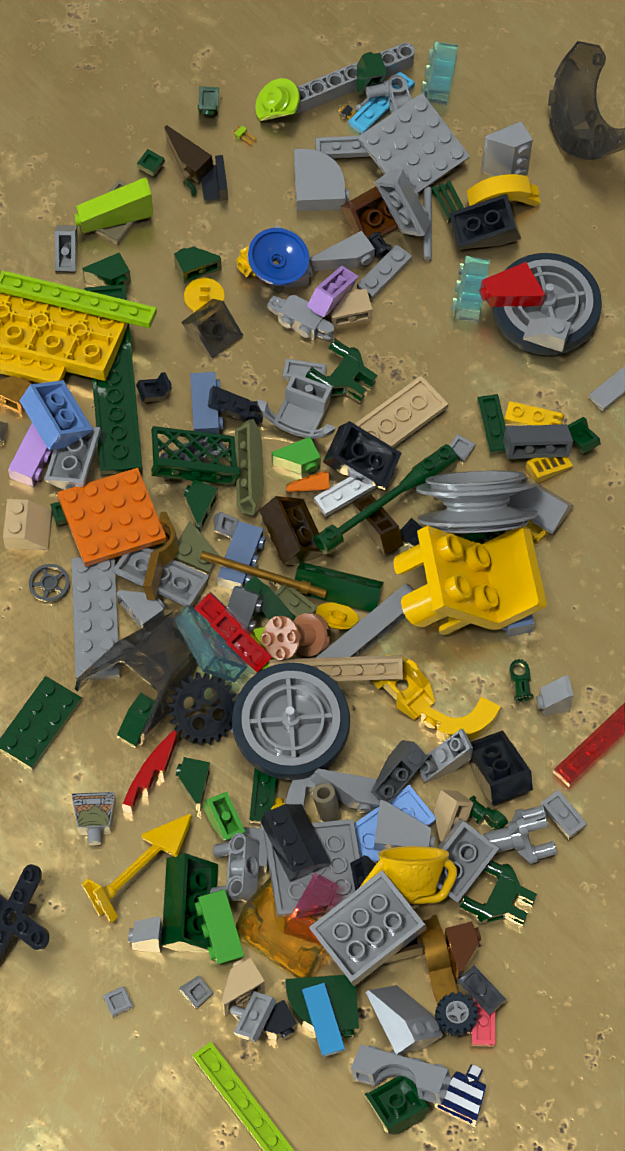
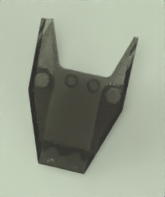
M175 610L117 641L77 678L75 690L78 692L93 675L110 666L122 668L127 665L157 691V697L138 742L142 746L169 716L167 712L172 711V707L167 706V703L173 702L169 694L176 695L177 693L173 687L181 688L179 680L187 683V675L194 676L209 636L179 611Z

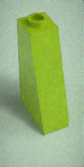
M142 178L76 205L77 214H74L76 226L81 227L82 233L153 217L152 194L147 178Z

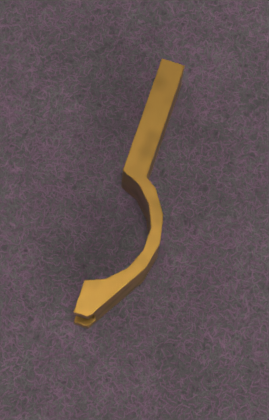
M167 512L160 513L159 523L164 525L165 535L169 536L170 539L165 546L152 551L150 554L143 583L147 600H156L163 567L175 559L179 551L176 531Z
M432 915L431 919L423 920L427 930L420 935L436 1005H438L443 996L446 994L448 996L452 992L458 994L442 928L437 915Z

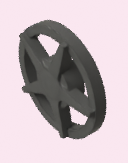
M55 564L39 566L32 572L29 578V588L32 595L42 602H54L66 595L70 585L67 572ZM45 569H56L61 573L54 576L53 574H48ZM43 570L44 576L40 582L33 583L34 577ZM63 576L66 578L64 589L58 586V581ZM33 587H41L44 590L43 597L38 595ZM57 591L60 593L57 596L47 598L49 592Z

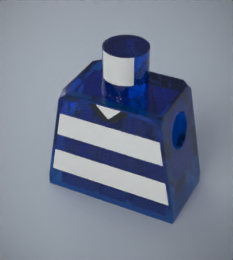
M470 1065L466 1075L456 1071L451 1078L442 1104L435 1103L434 1107L475 1126L486 1085L479 1082L483 1070L475 1065Z

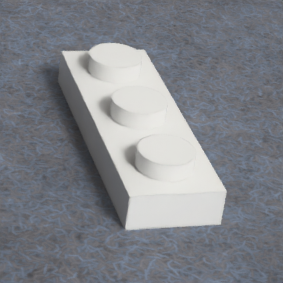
M349 477L315 496L314 502L323 515L327 517L377 487Z

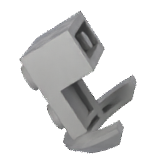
M293 373L285 389V399L277 415L271 411L268 402L257 399L258 407L264 417L276 427L290 434L303 438L311 437V439H318L332 435L336 427L326 424L324 428L318 429L331 402V386Z

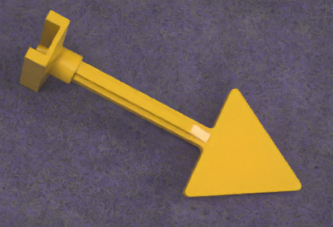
M191 814L141 834L142 839L152 844V846L110 885L102 888V886L88 878L81 884L99 916L105 913L108 921L111 923L118 918L110 900L159 851L163 850L174 857L178 856L192 820Z

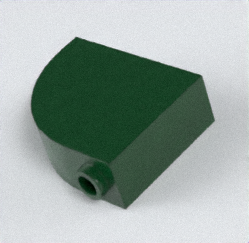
M345 975L285 979L286 998L290 1011L306 1029L314 1032L302 989L325 983L341 1038H353L359 1034L356 985L353 986Z

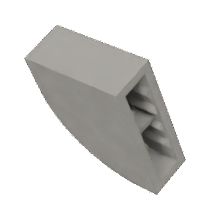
M294 149L297 211L342 210L341 205L349 201V189H345L344 176L339 165L323 152L313 149Z

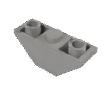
M464 729L457 731L427 754L428 758L418 769L424 782H429L454 772L471 760L473 747Z

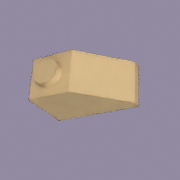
M354 289L344 295L331 314L333 326L340 327L372 320L373 309L367 289Z
M441 790L434 807V815L441 842L459 818L467 822L473 802L458 791Z

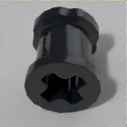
M375 232L368 237V240L375 248L377 258L382 259L392 249V246L383 240L380 232Z

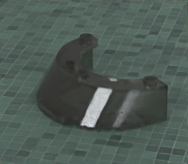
M581 41L575 43L555 72L554 77L556 80L553 90L549 92L548 106H551L552 117L549 118V122L556 141L565 152L579 159L595 160L625 150V128H614L601 116L597 105L596 91L600 73L605 65L606 56L600 45Z

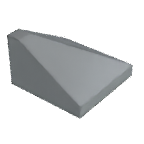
M223 512L215 514L213 518L215 532L232 539L239 519Z
M199 975L178 989L195 1008H198L213 994L212 990Z

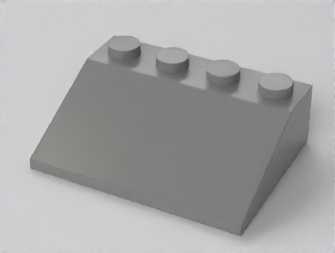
M383 870L309 927L353 986L427 930L425 923Z

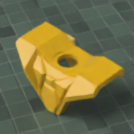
M402 656L403 679L372 680L377 689L384 688L397 700V709L413 720H416L421 715L425 705L430 707L435 703V698L430 681L420 671L418 665L413 660L411 661ZM405 680L408 683V688L400 691L395 686L396 682Z

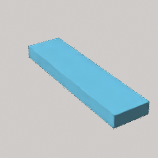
M402 72L396 74L405 78L409 91L415 86V82ZM392 85L394 89H400L398 85ZM385 96L372 98L348 121V125L360 134L369 130L390 111L388 98Z

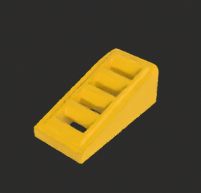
M558 457L534 458L527 461L526 469L536 483H541L573 468V465L568 457H561L565 463L563 465L559 462ZM552 460H554L557 467L553 466V464L551 463ZM547 463L550 469L547 470L544 464ZM540 466L541 469H542V472H540L537 467Z

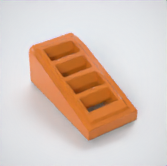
M328 470L289 482L286 484V490L288 492L328 490L329 472Z

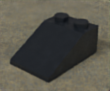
M507 194L449 213L459 249L500 246L521 239L513 206Z
M349 421L338 427L323 463L344 475L385 490L402 453Z
M503 730L470 742L473 751L469 762L484 794L492 805L533 790L531 770Z

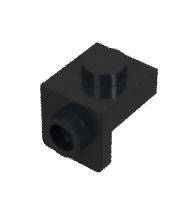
M161 372L157 379L139 380L136 384L142 402L164 401L172 390V384L166 372Z

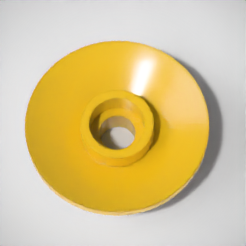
M328 602L320 604L316 609V614L322 616L328 626L333 629H350L359 620L357 613L345 605Z

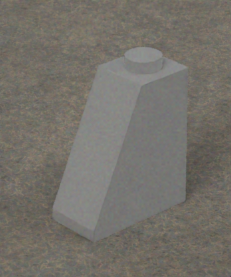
M380 800L374 850L382 851L402 846L434 847L435 836H431V828L390 803Z

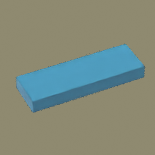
M325 983L302 989L322 1057L345 1051Z

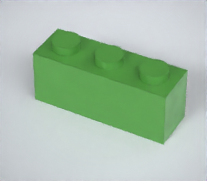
M225 889L197 897L198 902L194 903L197 915H202L204 924L201 925L204 938H209L211 947H207L210 960H215L216 964H221L244 957Z

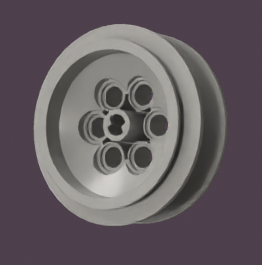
M501 470L456 472L428 477L425 484L416 487V491L420 494L431 495L442 500L447 508L420 515L418 522L446 533L494 532L523 527L528 524V520L537 517V511L525 507H511L508 503L515 494L535 487L536 481L526 478V474L522 472Z

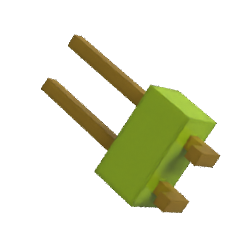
M237 125L238 130H233L235 137L239 140L242 138L252 145L251 141L243 137L245 134L257 140L247 133V128L244 126L239 127Z

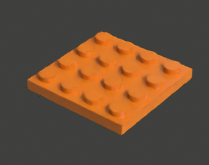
M138 468L85 483L83 487L75 486L57 492V498L85 567L166 542L165 532L161 523H159V518Z

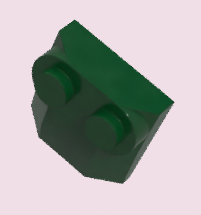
M399 1075L371 1092L365 1093L366 1099L381 1121L383 1129L388 1134H398L423 1120L429 1112V1106L425 1100L419 1099L417 1088L411 1079Z

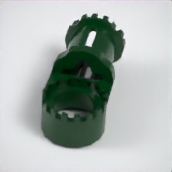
M523 659L512 661L509 667V675L515 687L516 696H514V701L523 703V700L525 702L533 700L534 696L530 691L529 684L531 682L529 665ZM520 665L525 669V673L523 675H516L513 672V667Z
M474 795L469 798L473 802L469 815L476 820V824L479 825L484 821L488 826H491V829L494 828L493 830L504 828L508 824L507 818L496 809L491 810L489 807L485 808L476 800Z

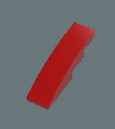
M211 592L195 606L194 609L226 640L225 643L256 672L272 658L258 639Z
M173 730L143 763L122 803L124 812L132 814L139 794L149 795L155 777L164 779L178 741V733Z

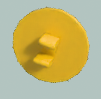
M199 278L192 281L184 292V301L187 307L194 313L201 315L214 313L223 305L225 299L222 286L209 278Z

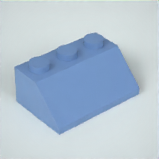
M64 380L31 384L20 399L23 408L48 450L66 448L93 430Z

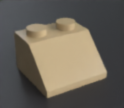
M7 499L3 531L5 548L48 551L52 510L30 500Z
M251 958L246 961L245 959L237 961L233 964V968L230 969L222 998L224 1016L231 1014L230 1008L232 1006L243 1007L248 1004L254 991L265 994V981Z

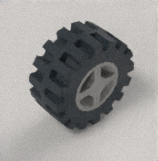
M452 992L448 996L446 994L436 1007L435 1019L441 1032H446L448 1036L454 1035V1037H459V1035H466L473 1029L477 1021V1006L474 1005V1000H470L467 994L465 996L461 992H458V994Z

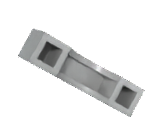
M360 1045L351 1066L352 1076L355 1081L376 1086L380 1081L390 1076H405L416 1084L419 1099L440 1105L451 1082L449 1070L443 1065H432L425 1063L419 1058L411 1059L401 1054L396 1055L395 1052L382 1051L375 1046L367 1047Z

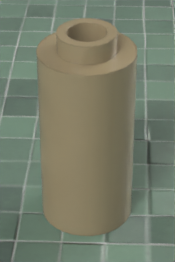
M327 783L317 785L312 795L320 821H339L341 819V811L333 786Z

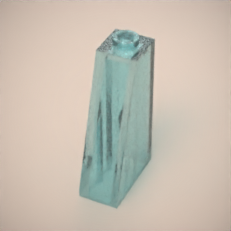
M186 605L174 622L202 672L236 682L248 666L225 643L226 640L210 626V623L194 609L195 607Z

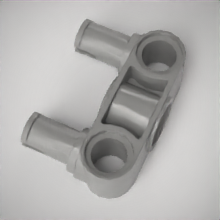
M393 75L390 79L383 81L382 84L366 87L368 99L380 96L388 98L391 114L412 100L406 80L401 75ZM392 85H398L400 89H394Z
M237 833L229 842L213 846V853L216 857L229 856L227 864L228 875L227 885L213 887L210 893L225 889L229 900H241L248 903L255 898L257 893L259 843L253 838Z

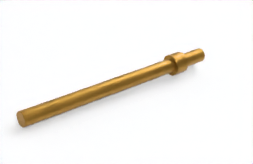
M202 551L200 557L201 560L297 589L299 593L306 595L310 593L323 598L326 595V589L313 586L311 582L302 580V582L205 551Z

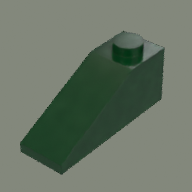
M255 575L243 586L263 594L261 600H264L263 606L259 613L256 612V615L267 623L274 616H286L291 620L296 618L274 592Z

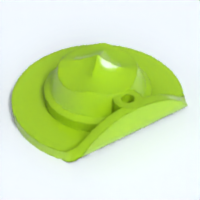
M279 78L265 85L260 91L255 105L259 120L265 121L294 114L300 101V93L296 84L289 79Z

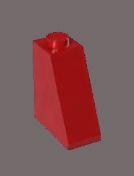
M527 262L483 279L481 289H479L482 300H486L490 307L542 306L545 299V293Z

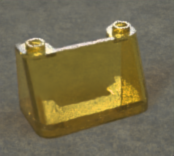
M271 877L244 904L236 923L239 938L294 977H312L328 955V952L309 929L318 919L310 914L286 917L276 916Z

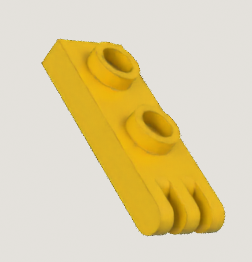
M509 401L504 422L516 426L562 424L560 420H563L564 414Z

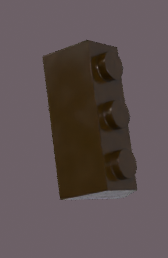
M275 496L259 510L262 521L268 529L271 541L274 543L283 564L299 565L300 562L305 563L326 555L318 549L314 542V536L319 531L304 499Z

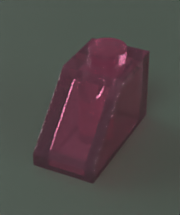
M315 872L290 918L295 920L323 913L329 905L333 907L339 897L336 893L339 885Z

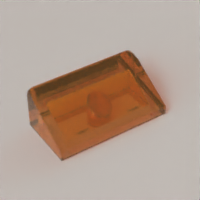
M295 915L285 916V934L322 945L309 929L315 923L314 921Z

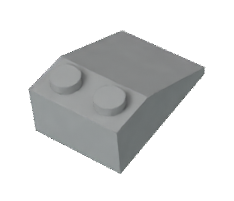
M397 985L366 991L396 1055L425 1049L443 1036L434 1016Z

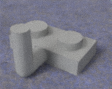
M254 991L245 1009L232 1006L230 1013L239 1021L234 1034L237 1037L257 1042L276 1000L271 996Z

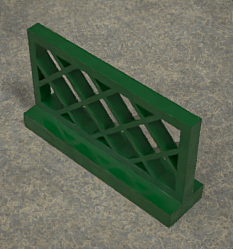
M157 426L152 427V476L190 481L195 479L200 482L234 486L240 475L239 467L236 464L234 436ZM158 434L165 435L169 440L163 443L158 438ZM185 437L189 443L184 446L177 438ZM204 439L210 445L204 448L198 440ZM172 442L180 449L176 453L168 447ZM228 442L229 449L225 451L218 443ZM192 445L200 451L196 456L188 449ZM211 448H215L221 455L215 458L208 451ZM164 450L170 458H160L159 452ZM184 452L191 460H181L178 456ZM205 455L211 463H203L199 458ZM224 457L230 462V466L222 465L219 461Z

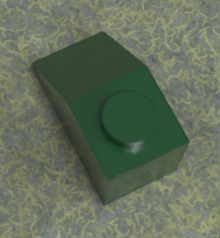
M365 53L358 61V95L366 94V87L382 84L387 71L381 53Z
M190 247L180 249L174 253L175 266L183 283L222 270L221 257L208 251Z
M120 252L82 268L85 282L98 286L127 285L131 282L130 270Z
M194 479L192 485L186 487L184 497L186 498V507L193 524L201 533L218 499V488Z
M140 692L128 709L117 737L136 748L160 714L159 703Z
M184 757L182 764L177 766L176 777H179V785L197 811H201L211 770L210 762Z

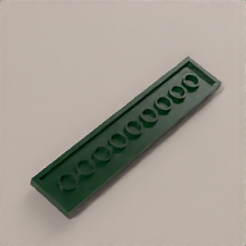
M125 284L84 288L86 291L127 300ZM128 323L106 381L92 378L96 427L101 428L98 439L101 475L121 473L135 468L143 471L130 327Z

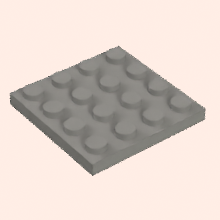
M423 93L358 136L359 142L384 175L391 169H402L408 174L409 182L418 194L470 157Z
M353 819L311 823L331 865L291 882L265 830L263 831L277 917L329 912L355 892L350 863L360 858Z

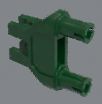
M335 338L328 350L342 357V362L330 376L326 377L314 369V367H311L305 377L331 386V396L346 395L361 403L367 389L356 381L372 389L378 375L364 366L360 351L357 348H349Z
M490 860L482 871L496 877L497 883L487 903L481 904L465 895L459 909L477 916L480 923H491L507 919L523 926L528 913L512 904L514 900H517L532 907L537 894L520 885L511 865L507 863L500 865Z

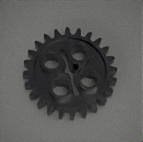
M198 672L195 675V679L191 675H187V683L179 680L182 687H173L177 692L176 695L169 694L173 702L167 703V706L172 707V711L167 712V715L174 717L169 723L177 724L174 731L179 732L182 730L180 737L185 738L189 735L188 741L191 743L195 738L197 744L200 745L203 739L206 744H210L211 738L218 742V734L226 737L224 730H232L229 723L232 722L233 706L236 702L232 701V698L237 694L234 692L229 693L232 686H224L225 679L222 678L217 682L218 675L214 674L211 679L207 672L204 673L203 678ZM207 688H212L213 696L206 700L204 692ZM187 697H192L193 705L186 709L184 707V700ZM218 699L221 700V702L218 704L206 707L204 709L205 713L197 711L201 709V704L207 706L211 703H214ZM216 708H220L222 715L219 719L214 720L213 711ZM197 711V712L193 713L192 715H190L189 717H187V718L185 717V714H187V713H189V712ZM200 717L202 725L194 729L192 725L193 720Z

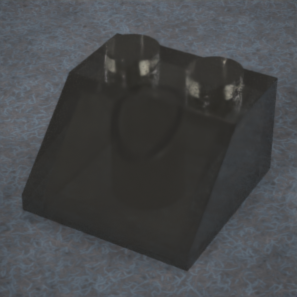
M211 299L181 322L191 340L211 359L243 336L224 301Z

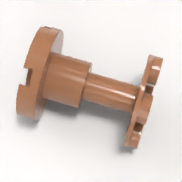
M304 613L297 616L294 620L286 616H274L267 622L264 628V633L261 635V643L265 646L267 652L277 660L291 658L296 652L302 656L312 657L321 654L328 647L330 636L327 637L326 630L329 629L328 624L322 616L316 613Z

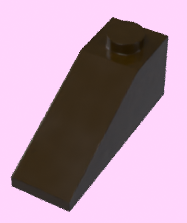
M166 125L164 127L166 139L183 174L188 179H193L199 183L214 167L212 155Z
M370 494L353 502V506L357 513H359L377 500ZM383 507L362 521L374 542L384 554L404 546L398 524Z

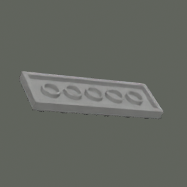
M81 557L71 558L76 681L120 678L116 574L112 572L115 567V558L86 567Z

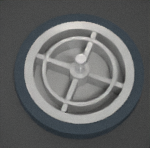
M537 253L522 257L509 265L505 270L527 262L545 293V299L542 306L493 307L495 322L507 340L518 348L533 354L559 355L578 348L589 339L599 322L602 301L600 289L595 278L582 264L560 254ZM552 316L571 322L569 336L563 352L523 340L529 321Z
M281 663L258 672L243 686L233 709V735L243 756L260 772L284 780L304 779L313 775L317 769L325 770L341 754L350 731L349 706L338 684L325 672L307 664Z

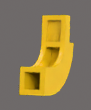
M505 174L494 176L478 182L467 190L469 206L504 194L508 195L510 201H520L535 207L541 203L538 186L531 184L529 177L525 175Z
M481 696L471 713L464 717L453 718L425 705L421 712V721L428 728H436V738L445 741L460 729H464L469 741H472L484 735L493 726L500 714L501 706Z

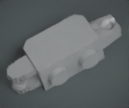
M291 295L287 300L273 296L268 302L267 309L278 316V321L285 328H291L301 336L309 337L313 340L316 337L325 339L327 342L334 339V324L308 308V301L296 295Z

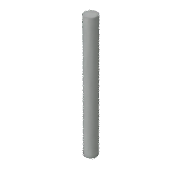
M426 187L424 188V207L428 212L427 216L430 223L424 235V260L429 261L432 259V188Z

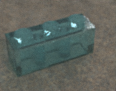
M434 42L433 49H429L428 61L431 62L425 68L424 77H427V82L423 81L421 93H425L424 96L431 103L448 104L458 45Z
M465 256L464 263H460L458 275L462 277L461 281L457 280L455 293H458V297L453 298L451 310L455 311L454 319L479 322L483 301L479 289H481L482 280L488 276L490 260Z

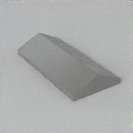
M144 548L123 555L112 572L143 586L150 554L154 550ZM172 560L163 567L157 593L190 608L199 599L209 576Z

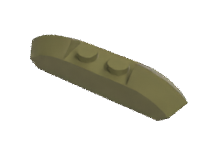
M249 419L235 429L236 464L240 470V475L236 480V494L239 510L242 513L254 516L259 509L263 494V458L259 429L254 419Z

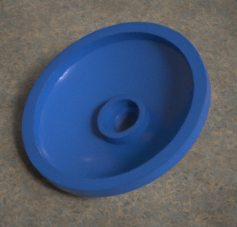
M270 228L258 233L251 241L248 249V262L252 271L261 280L272 285L284 286L295 283L305 274L309 265V252L306 244L297 234L283 228ZM273 261H277L279 265H275Z

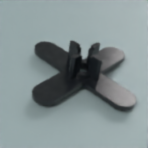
M30 864L24 868L9 900L0 894V961L13 935L20 938L34 950H43L49 943L50 936L48 930L29 916L37 908V905L30 903L42 877L41 869L37 865ZM11 917L16 918L14 923L11 922Z

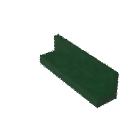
M300 562L295 575V580L302 582V580L311 582L313 586L327 590L325 598L310 593L307 595L301 593L302 595L370 612L378 606L379 597L384 585L382 581Z

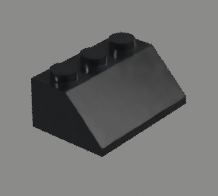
M284 804L264 812L261 824L290 882L331 865L302 804Z

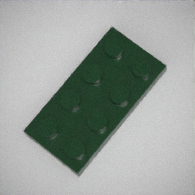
M45 676L1 736L0 751L33 771L82 702V697Z

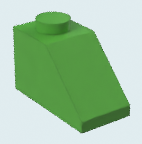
M311 437L273 451L272 463L275 466L295 473L304 474L306 472L312 473L321 467V457Z
M227 792L206 800L203 809L212 828L224 841L231 839L237 833H245Z

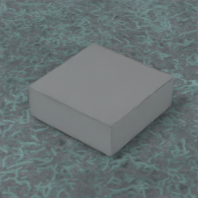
M457 434L449 446L456 452L458 460L464 463L475 448V443Z
M124 986L103 995L112 1018L134 1008Z

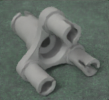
M543 804L527 810H523V808L515 810L516 813L512 821L508 823V827L487 832L483 835L499 848L496 853L515 848L530 864L538 862V859L557 855L554 841L538 846L531 845L529 832L548 827Z

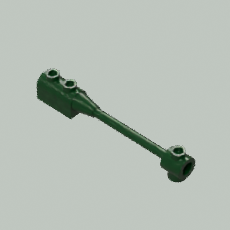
M448 444L440 447L412 467V470L398 486L338 528L332 524L314 536V542L318 549L324 554L333 553L336 547L344 542L343 534L398 495L421 484H425L428 477L450 473L457 467L458 457L454 449Z

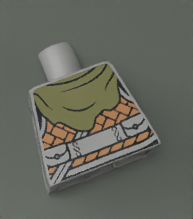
M115 792L73 793L72 800L79 834H88V845H100L101 834H109L112 830L116 805Z

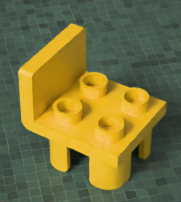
M426 526L417 531L419 544L396 555L394 558L396 574L404 575L424 565L428 584L402 597L401 605L406 618L414 626L425 627L448 616V622L438 627L439 633L443 635H448L470 623L491 630L501 629L544 609L547 605L531 530L524 527L512 529L481 545L452 533H446L431 526Z

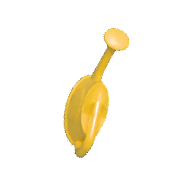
M426 846L393 847L378 853L380 860L362 885L383 870L409 904L438 903L444 900L450 893L457 877V868L453 861L448 859L449 852L443 849ZM443 867H446L448 870L447 878L441 890L435 894Z

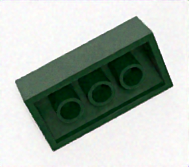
M187 853L167 858L162 947L182 952H208L207 947H211L209 938H204L201 925L204 924L202 915H197L194 903L198 902L197 897L209 894L211 888L217 887L218 864Z

